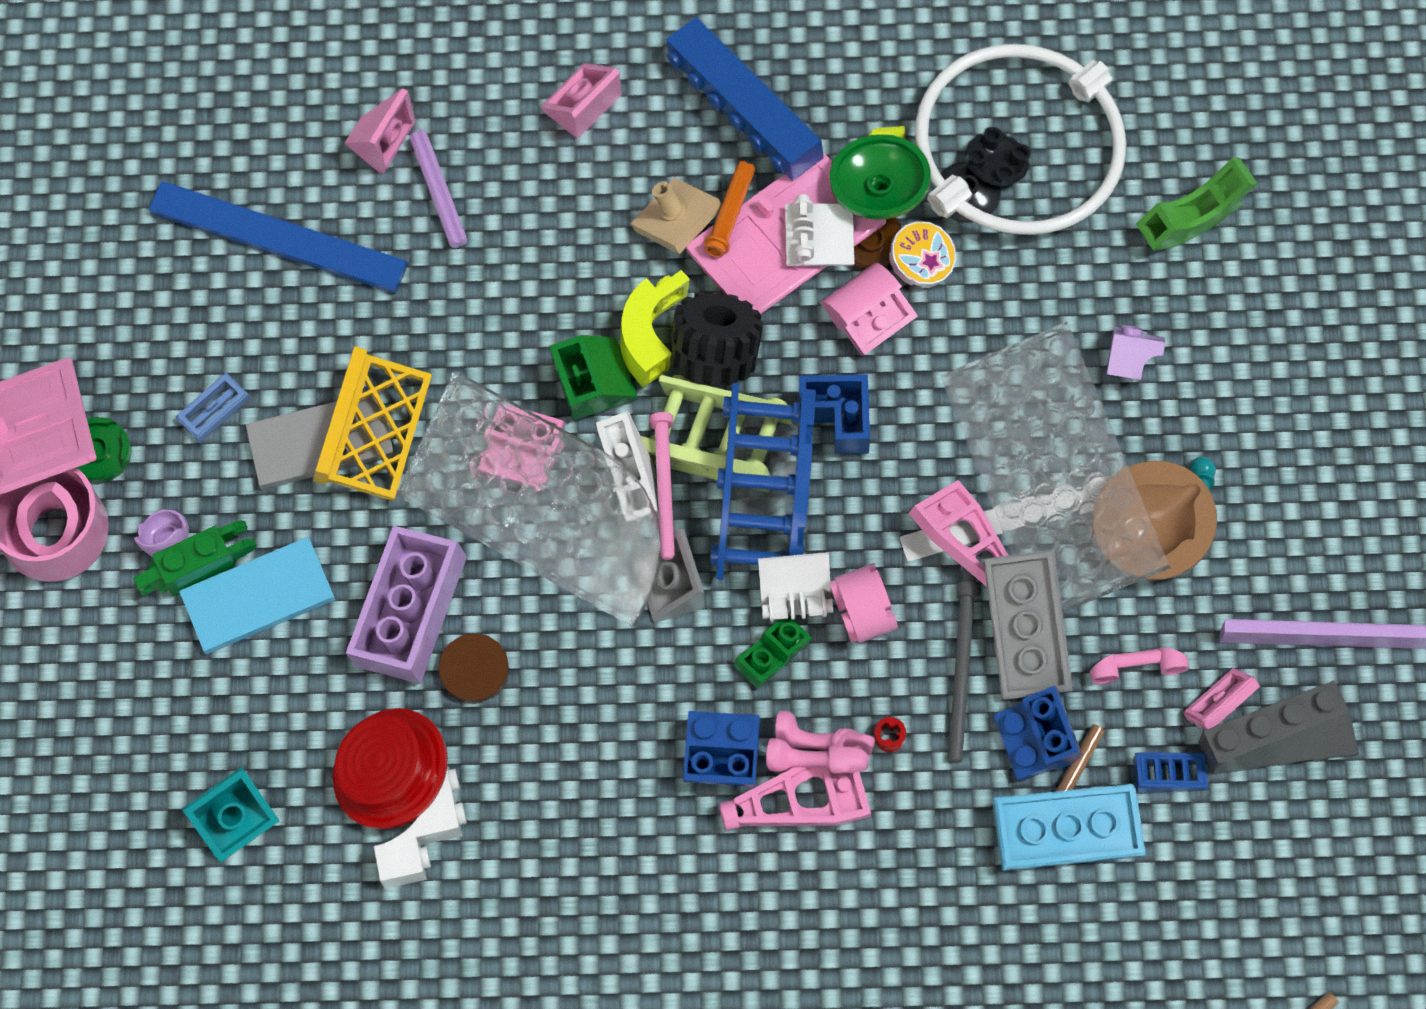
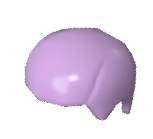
M162 509L151 514L143 523L138 524V537H135L134 540L143 551L152 557L153 554L188 538L189 527L187 520L175 510Z

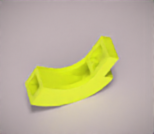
M682 270L672 277L670 275L663 277L655 287L646 278L630 294L623 309L620 329L622 358L629 372L643 388L670 370L672 353L656 336L652 323L660 314L687 297L690 279Z

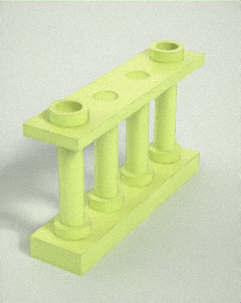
M661 375L659 383L666 396H669L663 412L673 415V423L682 399L700 403L687 442L681 446L669 443L670 468L717 480L718 468H725L729 422L718 451H714V453L701 451L699 446L713 408L723 409L724 396L731 397L732 391L694 383L681 375H674L673 377ZM741 393L738 395V401L788 405L785 401L775 397H770L766 400ZM737 415V434L740 432L745 415ZM759 417L764 418L759 435L773 437L778 422L793 425L792 419ZM655 435L650 436V438L641 436L654 465H656ZM753 449L750 459H746V461L734 459L732 473L771 476L767 467L763 464L768 450ZM755 489L767 493L769 492V490L766 489Z

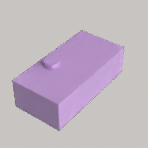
M397 526L392 527L346 651V655L356 667L421 684L467 558L457 541Z

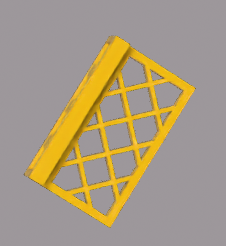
M354 346L313 481L325 485L327 482L394 501L432 374L368 355L366 349ZM370 366L385 370L390 380L374 387L367 376ZM407 378L422 381L420 391L409 397L405 395L399 384L400 381ZM366 384L369 390L362 393L364 385ZM393 385L401 401L386 408L378 392ZM373 396L381 411L364 418L358 408V404L360 401ZM417 400L416 406H415V409H414V408L412 407V405H411V402ZM405 406L412 417L411 422L397 428L389 413ZM356 414L359 422L352 424ZM384 416L392 432L376 439L368 423ZM363 427L371 442L354 449L348 438L349 433ZM408 430L406 439L404 440L401 433ZM396 437L402 447V452L388 460L380 444ZM346 446L349 450V453L343 455ZM374 447L383 463L366 470L358 455ZM351 458L354 459L361 471V474L353 478L337 474L339 465ZM398 462L395 472L392 467V464ZM386 468L393 479L390 490L377 487L370 475ZM365 478L367 483L361 482L360 480Z

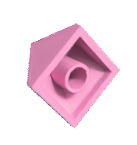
M403 88L364 114L345 142L349 148L381 174H384L416 122L408 91Z

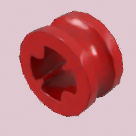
M886 717L876 724L874 740L878 748L885 752H895L904 745L906 728L899 719ZM887 727L890 731L898 730L899 733H896L897 741L893 742L890 738L883 740L881 738L884 736L883 729Z

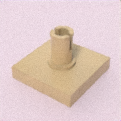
M674 177L669 183L661 181L653 187L652 194L655 198L630 224L636 233L680 254L719 213L722 204L718 198Z

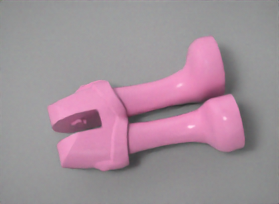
M780 710L775 725L776 738H771L768 742L766 763L768 769L774 772L785 771L793 767H830V771L833 773H856L867 770L869 755L872 753L875 740L870 735L847 728H839L836 733L826 734L806 732L799 729L792 712ZM802 750H825V751H802Z

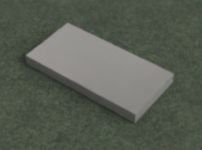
M373 396L360 401L358 404V408L364 418L381 411ZM337 401L246 424L261 490L314 477ZM356 414L352 424L359 422ZM384 416L368 423L376 439L389 433ZM363 427L349 433L348 438L354 449L371 442ZM391 439L380 444L387 458L395 456ZM346 446L343 455L349 453V450ZM374 447L358 455L363 464L381 460ZM351 458L341 463L338 471L355 467L357 464Z
M1055 550L983 559L1002 700L1027 697L1054 685L1058 688L1059 692L1074 691Z

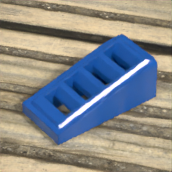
M1144 752L1135 753L1133 757L1137 794L1208 790L1206 760L1203 753ZM1190 763H1195L1197 781H1190ZM1175 764H1181L1183 780H1176ZM1154 765L1155 780L1148 779L1147 766ZM1161 765H1167L1169 780H1162Z

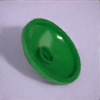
M887 134L869 135L854 140L836 155L830 168V187L835 199L847 211L867 219H890L908 213L925 198L931 181L930 166L924 153L912 142Z

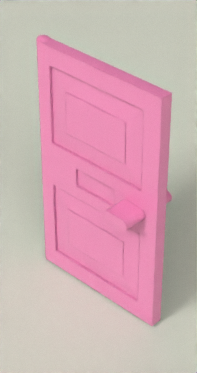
M824 152V159L794 181L784 174L742 204L728 242L730 250L723 257L716 258L710 256L705 251L704 239L710 236L713 226L693 239L685 248L724 295L733 294L739 296V300H747L753 304L752 309L758 310L762 314L827 267L786 266L785 204H793L796 201V196L802 194L808 195L813 204H839L830 187L832 161ZM853 214L854 246L885 225L886 219H867Z
M70 357L0 381V495L96 460V453L73 361Z

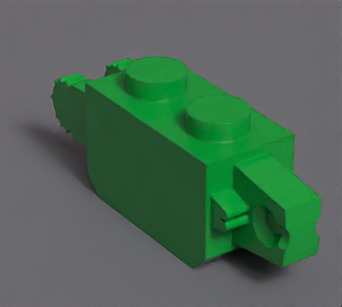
M237 520L220 529L214 525L153 554L154 561L148 564L149 569L133 578L141 595L144 596L156 590H159L160 593L170 591L172 596L181 595L180 590L236 566L234 560L253 552L257 546L255 540L250 538L229 547L225 544V542L247 531L248 526L246 522Z

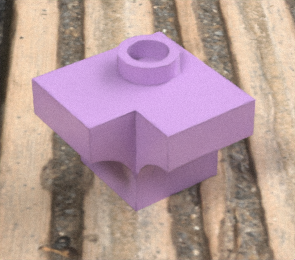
M1122 325V328L1113 327L1107 374L1141 380L1145 363L1152 357L1163 356L1165 337L1148 335L1141 328Z

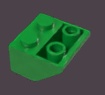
M580 335L549 345L552 363L573 421L638 400L616 338Z

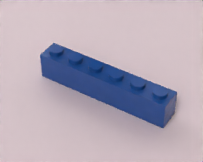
M697 17L666 38L669 52L667 59L676 70L682 69L685 72L690 84L697 91L701 89L707 95L714 109L717 111L722 110L728 116L729 122L736 131H743L749 137L751 145L757 152H764L770 158L772 166L778 173H785L794 181L824 159L822 140Z

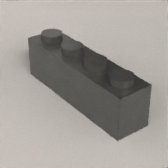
M1335 680L1205 730L1198 741V745L1202 753L1205 754V760L1212 775L1259 769V767L1284 766L1291 765L1294 762L1309 760L1314 762L1328 760V758L1353 757L1359 755L1351 714Z

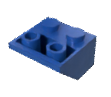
M688 711L683 782L755 787L759 752L760 715Z

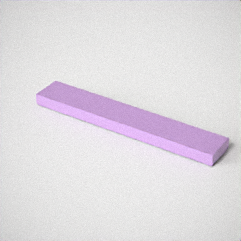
M1226 619L1220 629V643L1426 649V625Z

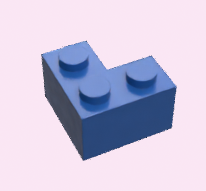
M868 374L799 376V403L802 389L816 390L814 423L834 422L835 454H869Z

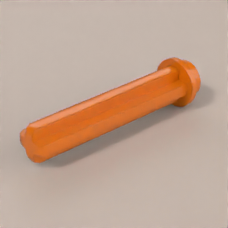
M740 161L736 166L710 236L704 239L705 251L710 256L721 258L730 250L728 242L755 172L754 165L746 161Z

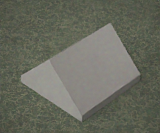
M677 529L674 532L675 555L672 560H664L662 558L660 542L634 558L653 622L664 621L706 608L704 589L684 529Z

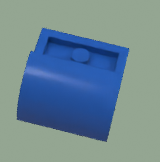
M1055 685L1023 698V702L994 714L1014 773L1020 782L1052 769L1057 771L1076 762L1082 756L1059 690Z

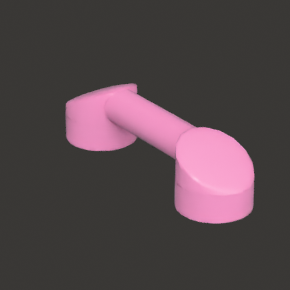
M1163 647L1116 655L1111 654L1092 667L1090 670L1091 683L1095 685L1112 683L1119 680L1118 668L1154 663L1160 664L1161 674L1163 675L1180 674L1189 670L1188 658L1180 651Z

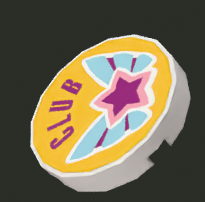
M920 221L905 225L893 237L891 242L890 263L894 272L907 284L922 286L921 288H931L941 284L953 271L956 262V248L951 237L937 225Z

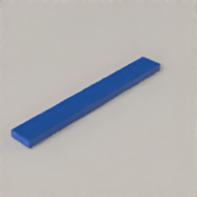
M161 181L149 207L152 215L393 294L397 293L408 267L407 260Z

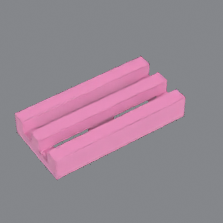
M1232 668L1187 708L1183 714L1188 722L1195 723L1197 727H1203L1204 730H1208L1217 726L1260 686L1254 677L1236 668Z

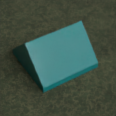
M242 766L181 808L220 863L279 822V819Z

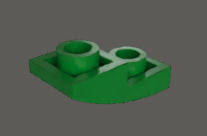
M788 615V618L780 619L763 632L761 639L737 657L733 666L759 689L786 666L810 642L812 637L794 620H791V617Z

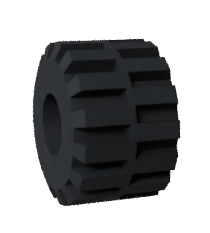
M712 291L711 294H705L704 292L695 293L694 298L688 296L681 301V305H677L674 313L669 351L672 353L670 358L672 367L679 368L678 373L684 378H693L692 382L698 384L703 382L709 383L713 387H720V384L732 386V383H737V380L745 381L750 378V373H754L756 369L763 329L762 315L758 310L752 309L753 304L747 300H739V296L733 294L722 295L721 292Z

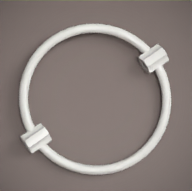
M1004 44L981 48L958 58L938 74L925 92L918 109L915 125L916 146L924 153L930 166V183L934 190L928 194L927 200L931 204L932 210L938 216L948 218L957 211L979 225L1019 235H1035L1059 231L1084 220L1094 213L1107 200L1116 187L1123 171L1126 156V136L1123 120L1117 105L1106 89L1113 79L1108 67L1101 61L1097 62L1095 60H1092L1083 67L1076 61L1055 51L1024 44ZM1006 57H1022L1043 61L1073 75L1068 83L1072 89V94L1078 100H1083L1087 103L1096 97L1106 113L1112 132L1113 153L1111 164L1103 183L1095 194L1069 213L1039 221L1008 220L988 214L969 204L968 201L971 199L972 193L969 190L968 184L960 176L956 177L953 174L944 180L934 163L929 146L928 129L933 106L941 91L954 77L976 64Z

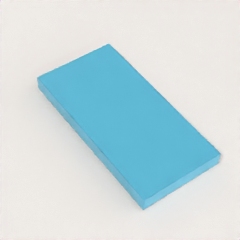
M309 536L179 591L206 655L335 601Z
M1135 784L996 797L992 799L1002 871L1136 858L1146 855Z

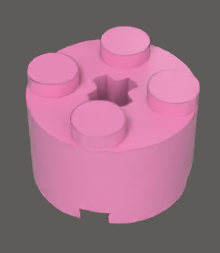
M875 563L834 577L835 580L829 582L839 612L847 611L841 614L851 643L858 641L860 644L899 629Z

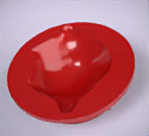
M391 708L370 715L346 734L336 754L331 777L333 778L334 793L340 807L352 820L372 829H392L413 821L429 808L442 788L448 764L446 744L436 725L427 717L414 710Z

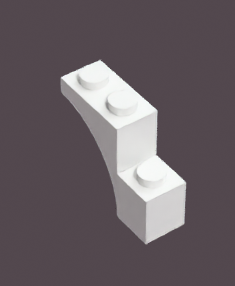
M448 764L442 788L429 808L401 835L386 843L374 846L379 877L384 889L427 880L425 869L431 868V862L427 846L421 847V845L462 836L460 825L467 824L463 803L456 804L454 791L460 790L456 769L449 770Z

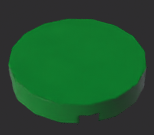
M88 418L87 421L96 453V460L77 468L87 477L90 484L110 482L121 475L130 462L132 453L130 438L120 425L109 418Z

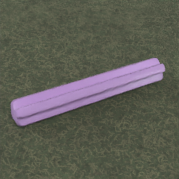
M425 130L413 132L410 135L411 144L449 244L452 248L464 246L467 243L466 234L427 132Z

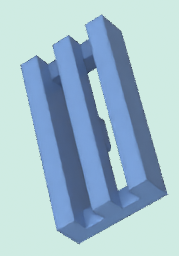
M225 372L176 415L175 418L201 443L243 406L250 397ZM227 385L230 386V388L224 394H222L217 400H214L212 403H210L206 407V409L192 422L189 421V419L195 413H197L203 406H205Z

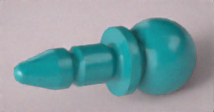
M1207 457L1193 459L1188 469L1196 474L1210 491L1215 484V464Z

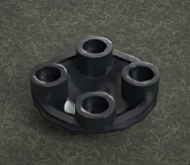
M988 127L984 130L983 134L975 136L969 141L965 150L966 163L971 172L980 180L991 185L1008 186L1016 184L1026 176L1029 169V158L1031 155L1029 147L1019 143L1013 137L1003 134L996 127Z

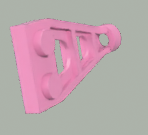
M959 480L918 503L909 512V515L931 541L986 587L984 565L976 559V556L985 550L989 551L993 558L1009 556L981 506ZM962 520L969 522L978 536L979 543L973 547L963 545L951 534L950 528Z
M793 767L733 800L719 803L726 831L743 826H838L871 817L860 772L833 773L830 771V767ZM813 777L821 778L828 796V804L823 808H804L800 806L795 795L797 786ZM778 790L785 791L790 806L789 811L776 814H766L762 811L760 800L763 796ZM741 807L744 814L738 818L736 808Z

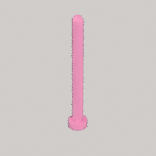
M657 412L649 416V426L655 429L660 550L664 560H672L675 555L669 428L673 427L674 423L672 414Z

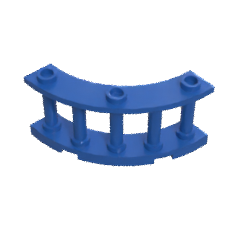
M732 383L731 397L724 396L723 417L729 418L725 468H718L717 489H724L719 544H712L710 560L711 565H717L716 579L723 580L725 562L759 565L758 558L803 555L811 474L812 427H814L816 390L802 389L800 403L794 402L793 405L738 401L739 383ZM737 415L792 419V423H798V435L784 438L737 434ZM734 448L790 452V456H796L795 474H789L788 477L732 473ZM731 487L787 491V495H793L792 514H785V517L729 513ZM728 527L784 531L783 535H790L788 550L782 549L781 553L726 548Z

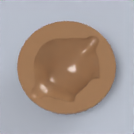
M1146 461L1122 470L1106 484L1095 505L1093 517L1094 533L1102 553L1120 571L1139 579L1165 580L1189 571L1207 554L1216 534L1217 510L1208 487L1192 471L1171 462Z

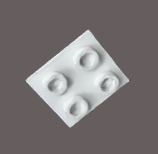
M804 194L796 196V201L793 204H785L786 266H854L853 213L847 211L840 204H813L809 196Z
M829 552L758 558L763 619L770 618V622H773L774 619L788 618V615L791 616V620H795V615H801L802 619H806L805 614L827 617V613H833V601L829 584Z

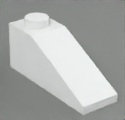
M626 411L596 422L626 522H642L659 516L657 470L630 413Z

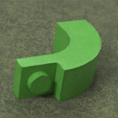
M1240 157L1232 158L1200 188L1181 199L1157 203L1136 225L1153 251L1175 247L1208 231L1230 216L1243 205L1240 200L1258 183Z

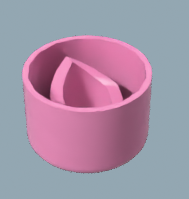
M77 467L0 495V550L11 565L20 573L39 581H63L87 570L102 553L109 529L107 512L87 477ZM51 510H65L68 519L61 539L51 546H44L35 541L32 529L38 518Z

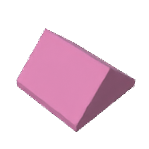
M584 63L540 108L574 137L579 139L622 95L620 73L614 67Z

